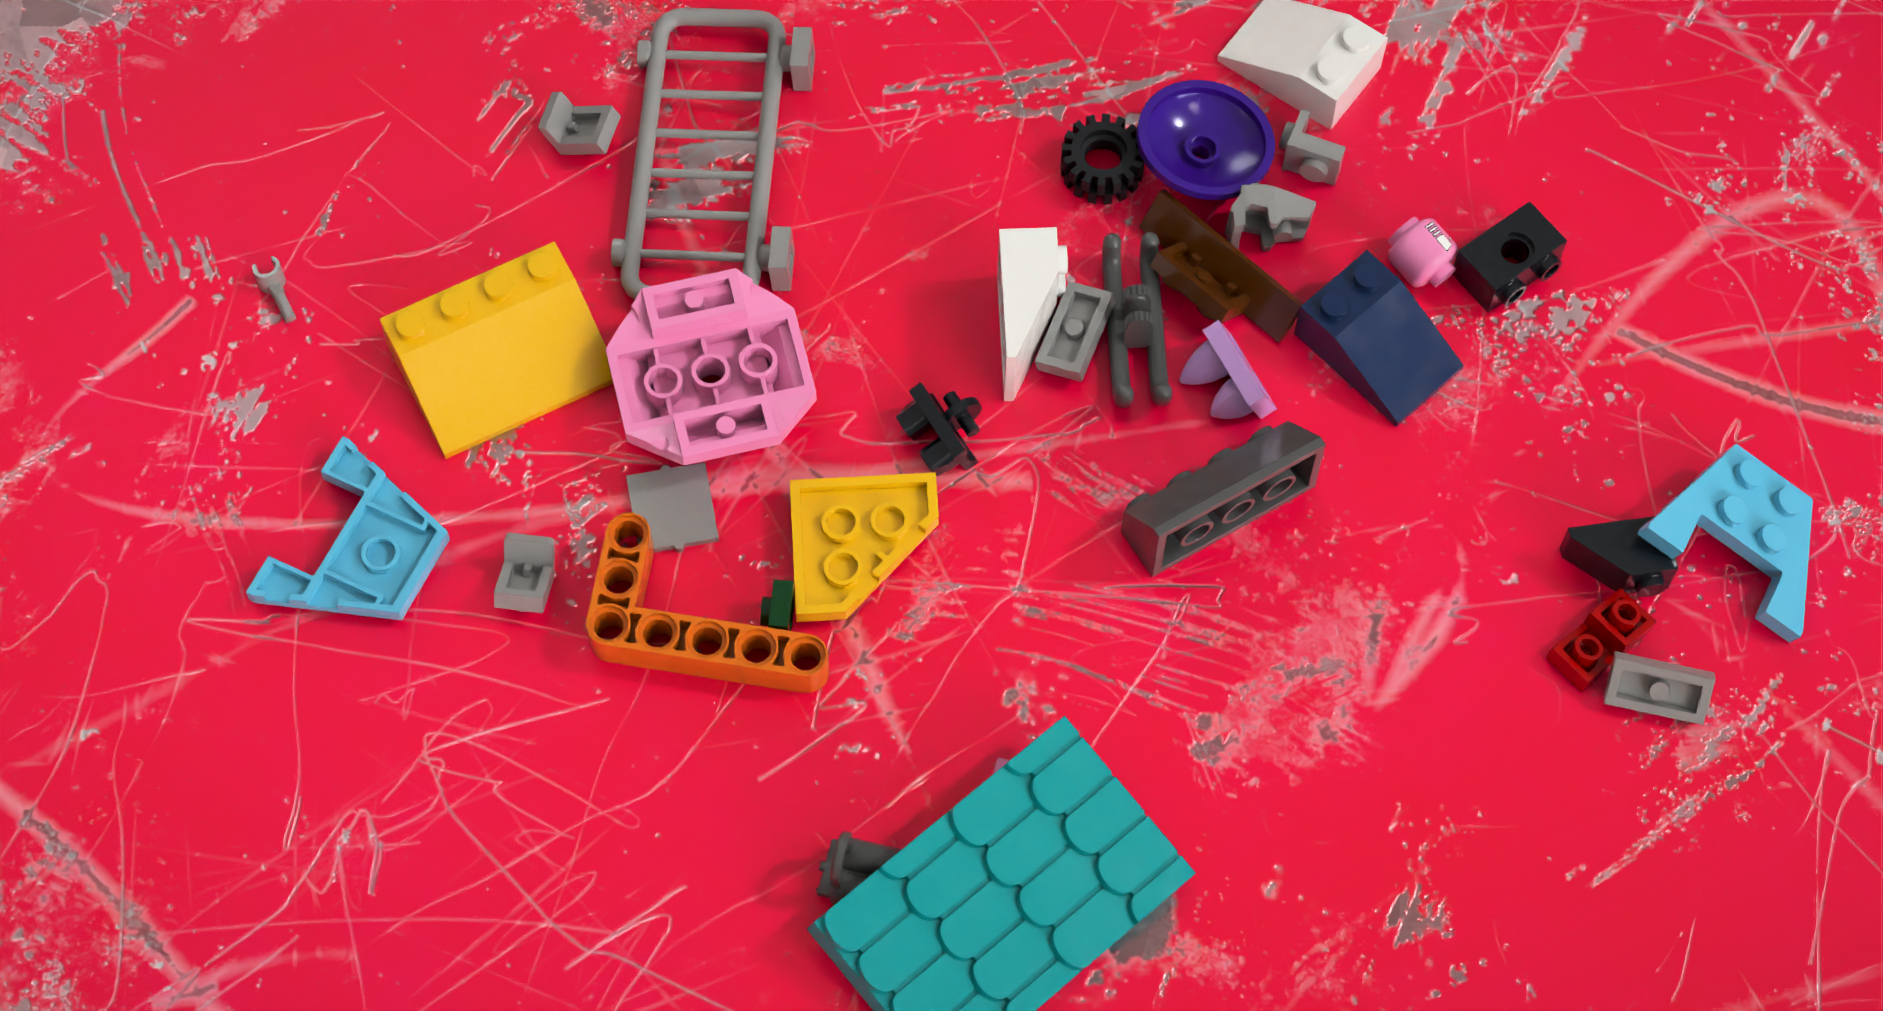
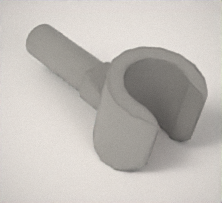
M271 256L270 258L274 265L272 272L261 274L256 264H253L252 271L259 289L271 294L285 322L290 323L296 319V316L283 288L286 282L285 275L279 260Z

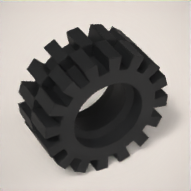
M1093 114L1086 116L1085 126L1078 120L1073 124V131L1068 130L1065 134L1064 143H1062L1061 176H1065L1064 184L1068 189L1074 186V195L1078 198H1081L1086 192L1088 193L1089 203L1095 204L1097 196L1103 197V204L1106 205L1112 204L1113 195L1116 194L1120 202L1127 198V190L1133 194L1137 189L1138 181L1141 182L1145 162L1137 145V128L1131 124L1125 129L1126 119L1118 116L1116 122L1111 123L1110 114H1102L1101 122H1096ZM1095 149H1107L1118 154L1121 162L1112 169H1097L1086 162L1085 156L1088 152Z

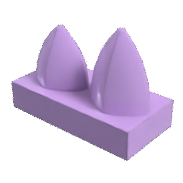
M1219 320L1203 329L1202 331L1208 340L1197 348L1186 362L1179 379L1181 384H1205L1223 378L1228 374L1231 378L1221 386L1213 400L1210 412L1212 417L1234 419L1241 418L1254 411L1262 419L1275 411L1277 407L1229 330Z

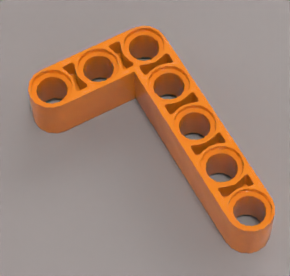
M633 512L619 514L609 522L586 619V630L591 648L600 660L801 693H813L820 690L827 683L829 678L828 649L825 643L817 636L643 608L654 557V545L650 526L646 519ZM629 536H636L642 539L637 546L632 548H624L619 545L624 538ZM618 581H627L632 584L631 588L624 593L616 594L609 591V588ZM609 626H616L622 629L621 634L614 639L605 640L599 637L600 632ZM657 634H666L671 637V641L662 647H653L647 644L648 640ZM713 641L721 646L716 653L711 655H703L696 651L697 647L704 642ZM755 649H762L770 654L766 660L760 663H753L745 658L750 651ZM802 657H812L819 661V664L811 670H800L794 666V663Z

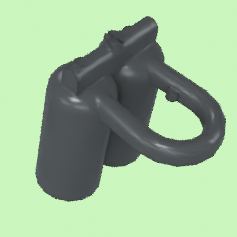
M842 832L838 839L831 840L826 861H821L819 871H822L819 887L816 888L817 895L830 899L831 903L835 905L902 849L852 838L851 832Z

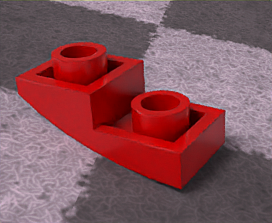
M1620 588L1592 610L1579 627L1553 646L1546 659L1582 692L1611 667L1615 651L1627 653L1654 627L1657 621Z

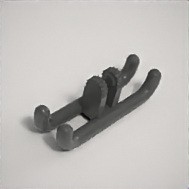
M1146 232L1142 235L1140 241L1141 285L1127 286L1123 291L1121 274L1122 242L1117 234L1110 233L1103 239L1102 271L1104 290L1113 292L1115 304L1107 321L1113 400L1120 408H1127L1132 404L1134 392L1130 384L1128 348H1147L1151 397L1157 406L1164 407L1170 403L1173 392L1168 381L1159 274L1150 267L1158 252L1159 238L1154 232Z

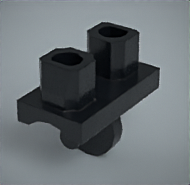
M921 382L909 390L914 401L909 403L896 416V419L913 441L931 428H934L939 438L919 451L932 472H936V475L939 476L958 464L969 470L979 463L958 432V429L962 428L968 437H972L980 431L979 426L974 420L982 410L979 401L975 397L960 400L956 392L951 391L943 397L944 402L948 406L945 412L932 393L929 394Z

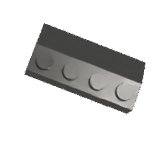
M1286 421L1275 428H1272V426L1263 427L1249 438L1248 443L1233 451L1231 448L1221 450L1203 468L1194 473L1184 471L1172 478L1166 488L1151 496L1149 493H1145L1133 499L1123 512L1121 532L1150 575L1154 577L1314 488L1326 444L1320 436L1290 421Z

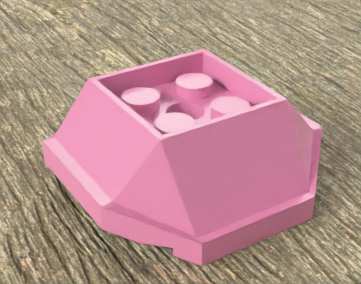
M736 268L641 288L631 305V311L620 324L606 348L607 360L627 442L681 465H689L779 445L817 400L816 388L795 309L773 293L754 284L751 278ZM709 375H717L722 378L715 383L702 381L703 378Z

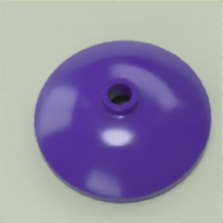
M1187 80L1162 88L1147 101L1137 124L1136 138L1138 149L1150 171L1170 188L1194 198L1225 200L1237 197L1240 194L1241 185L1260 183L1265 178L1274 158V133L1263 111L1240 91L1213 81Z

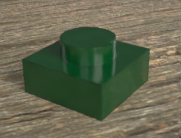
M774 579L772 597L763 596L760 626L792 631L795 607L794 581Z

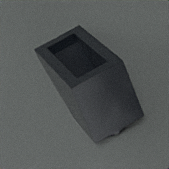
M1653 517L1571 527L1567 529L1560 546L1562 558L1615 592L1622 588L1627 594L1637 593L1640 597L1660 594L1669 588L1678 570L1676 558L1671 559L1637 534L1639 529Z

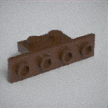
M1165 189L1159 191L1139 226L1144 232H1154L1157 234L1159 244L1165 248L1157 252L1150 267L1162 276L1163 282L1168 287L1181 292L1192 301L1204 317L1224 323L1238 315L1244 314L1277 342L1282 341L1298 317L1300 306L1304 303Z

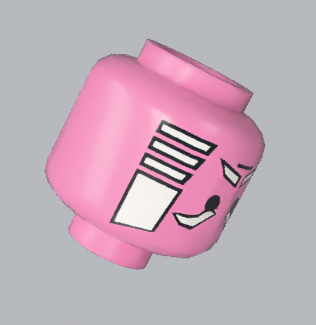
M1413 217L1404 223L1388 240V243L1391 245L1388 252L1390 263L1413 287H1421L1430 282L1436 288L1456 270L1451 262L1457 256L1458 247L1432 218L1419 221L1416 217Z

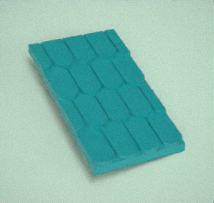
M1063 716L813 922L807 930L873 1011H1036L1196 873L1186 860L1178 855L1176 848L1151 818L1144 814L1145 811L1116 776L1114 777L1111 774V770L1086 740L1079 736V732L1066 716Z

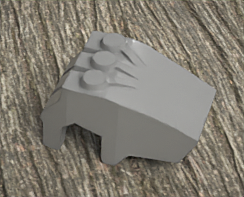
M1259 183L1241 185L1240 194L1231 207L1224 235L1227 241L1237 249H1239V240L1242 232L1259 235L1261 250L1270 251L1275 243L1302 241L1309 228L1316 202L1271 185Z

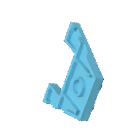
M342 436L322 468L321 474L325 481L361 496L362 498L314 575L305 573L268 556L247 589L246 594L250 601L259 604L402 620L448 544L450 537L448 531L406 492L403 493L392 483L380 467L374 462H370L361 454L357 446L350 439Z
M1735 444L1725 450L1693 479L1690 485L1678 496L1670 500L1655 517L1646 522L1637 534L1668 557L1674 559L1684 552L1697 524L1771 578L1755 619L1789 643L1801 637L1804 628L1813 499L1741 446Z

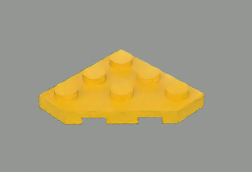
M936 472L790 480L796 621L847 619L939 525Z

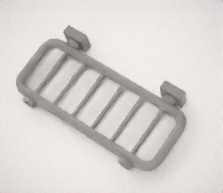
M685 7L672 9L662 14L654 23L650 41H638V67L647 69L625 240L614 238L611 247L612 266L621 267V285L628 296L635 300L641 288L650 287L639 279L641 258L744 262L743 273L751 278L754 284L759 286L761 272H769L772 291H791L795 258V246L791 227L772 226L770 244L764 243L783 72H791L794 91H812L816 54L812 27H793L792 45H786L785 27L779 18L770 12L748 9ZM678 26L760 28L768 34L767 53L667 50L670 32ZM666 59L766 62L763 92L662 89ZM661 98L761 101L758 132L657 128ZM656 137L757 141L754 172L652 168ZM651 177L753 181L749 212L647 208ZM646 217L748 221L745 253L642 249Z

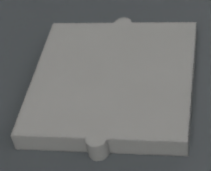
M705 462L670 468L669 465H663L661 470L626 476L632 512L641 515L647 520L651 530L654 553L673 549L681 553L684 551V547L719 542ZM637 537V543L639 544L642 539Z

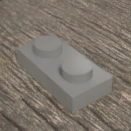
M1071 281L1068 282L1066 292H1064L1035 359L1037 370L1082 382L1115 304L1113 292Z
M1615 651L1603 696L1604 704L1703 725L1716 680L1715 673Z

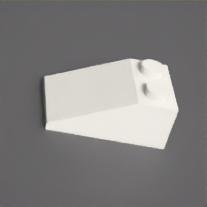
M1263 0L1219 53L1217 61L1298 111H1301V109L1311 111L1310 118L1331 130L1381 68L1388 37L1346 13L1294 0Z
M1057 227L999 229L997 288L1004 401H1014L1055 315L1057 297H1062L1064 292H1066L1065 274L1068 273L1067 246L1058 245Z

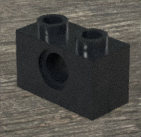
M1529 201L1459 249L1454 263L1456 270L1452 275L1489 313L1502 303L1505 306H1509L1516 302L1524 294L1527 286L1539 278L1541 281H1545L1553 276L1562 265L1560 259L1567 240ZM1504 258H1514L1518 260L1520 263H1510Z

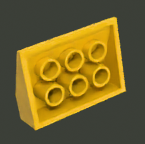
M555 241L379 318L387 346L445 459L613 384L606 354L607 347L579 286Z

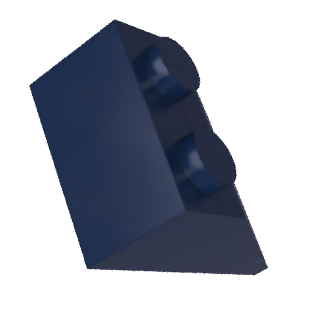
M1368 250L1300 306L1294 334L1396 427L1463 369V363L1404 283Z

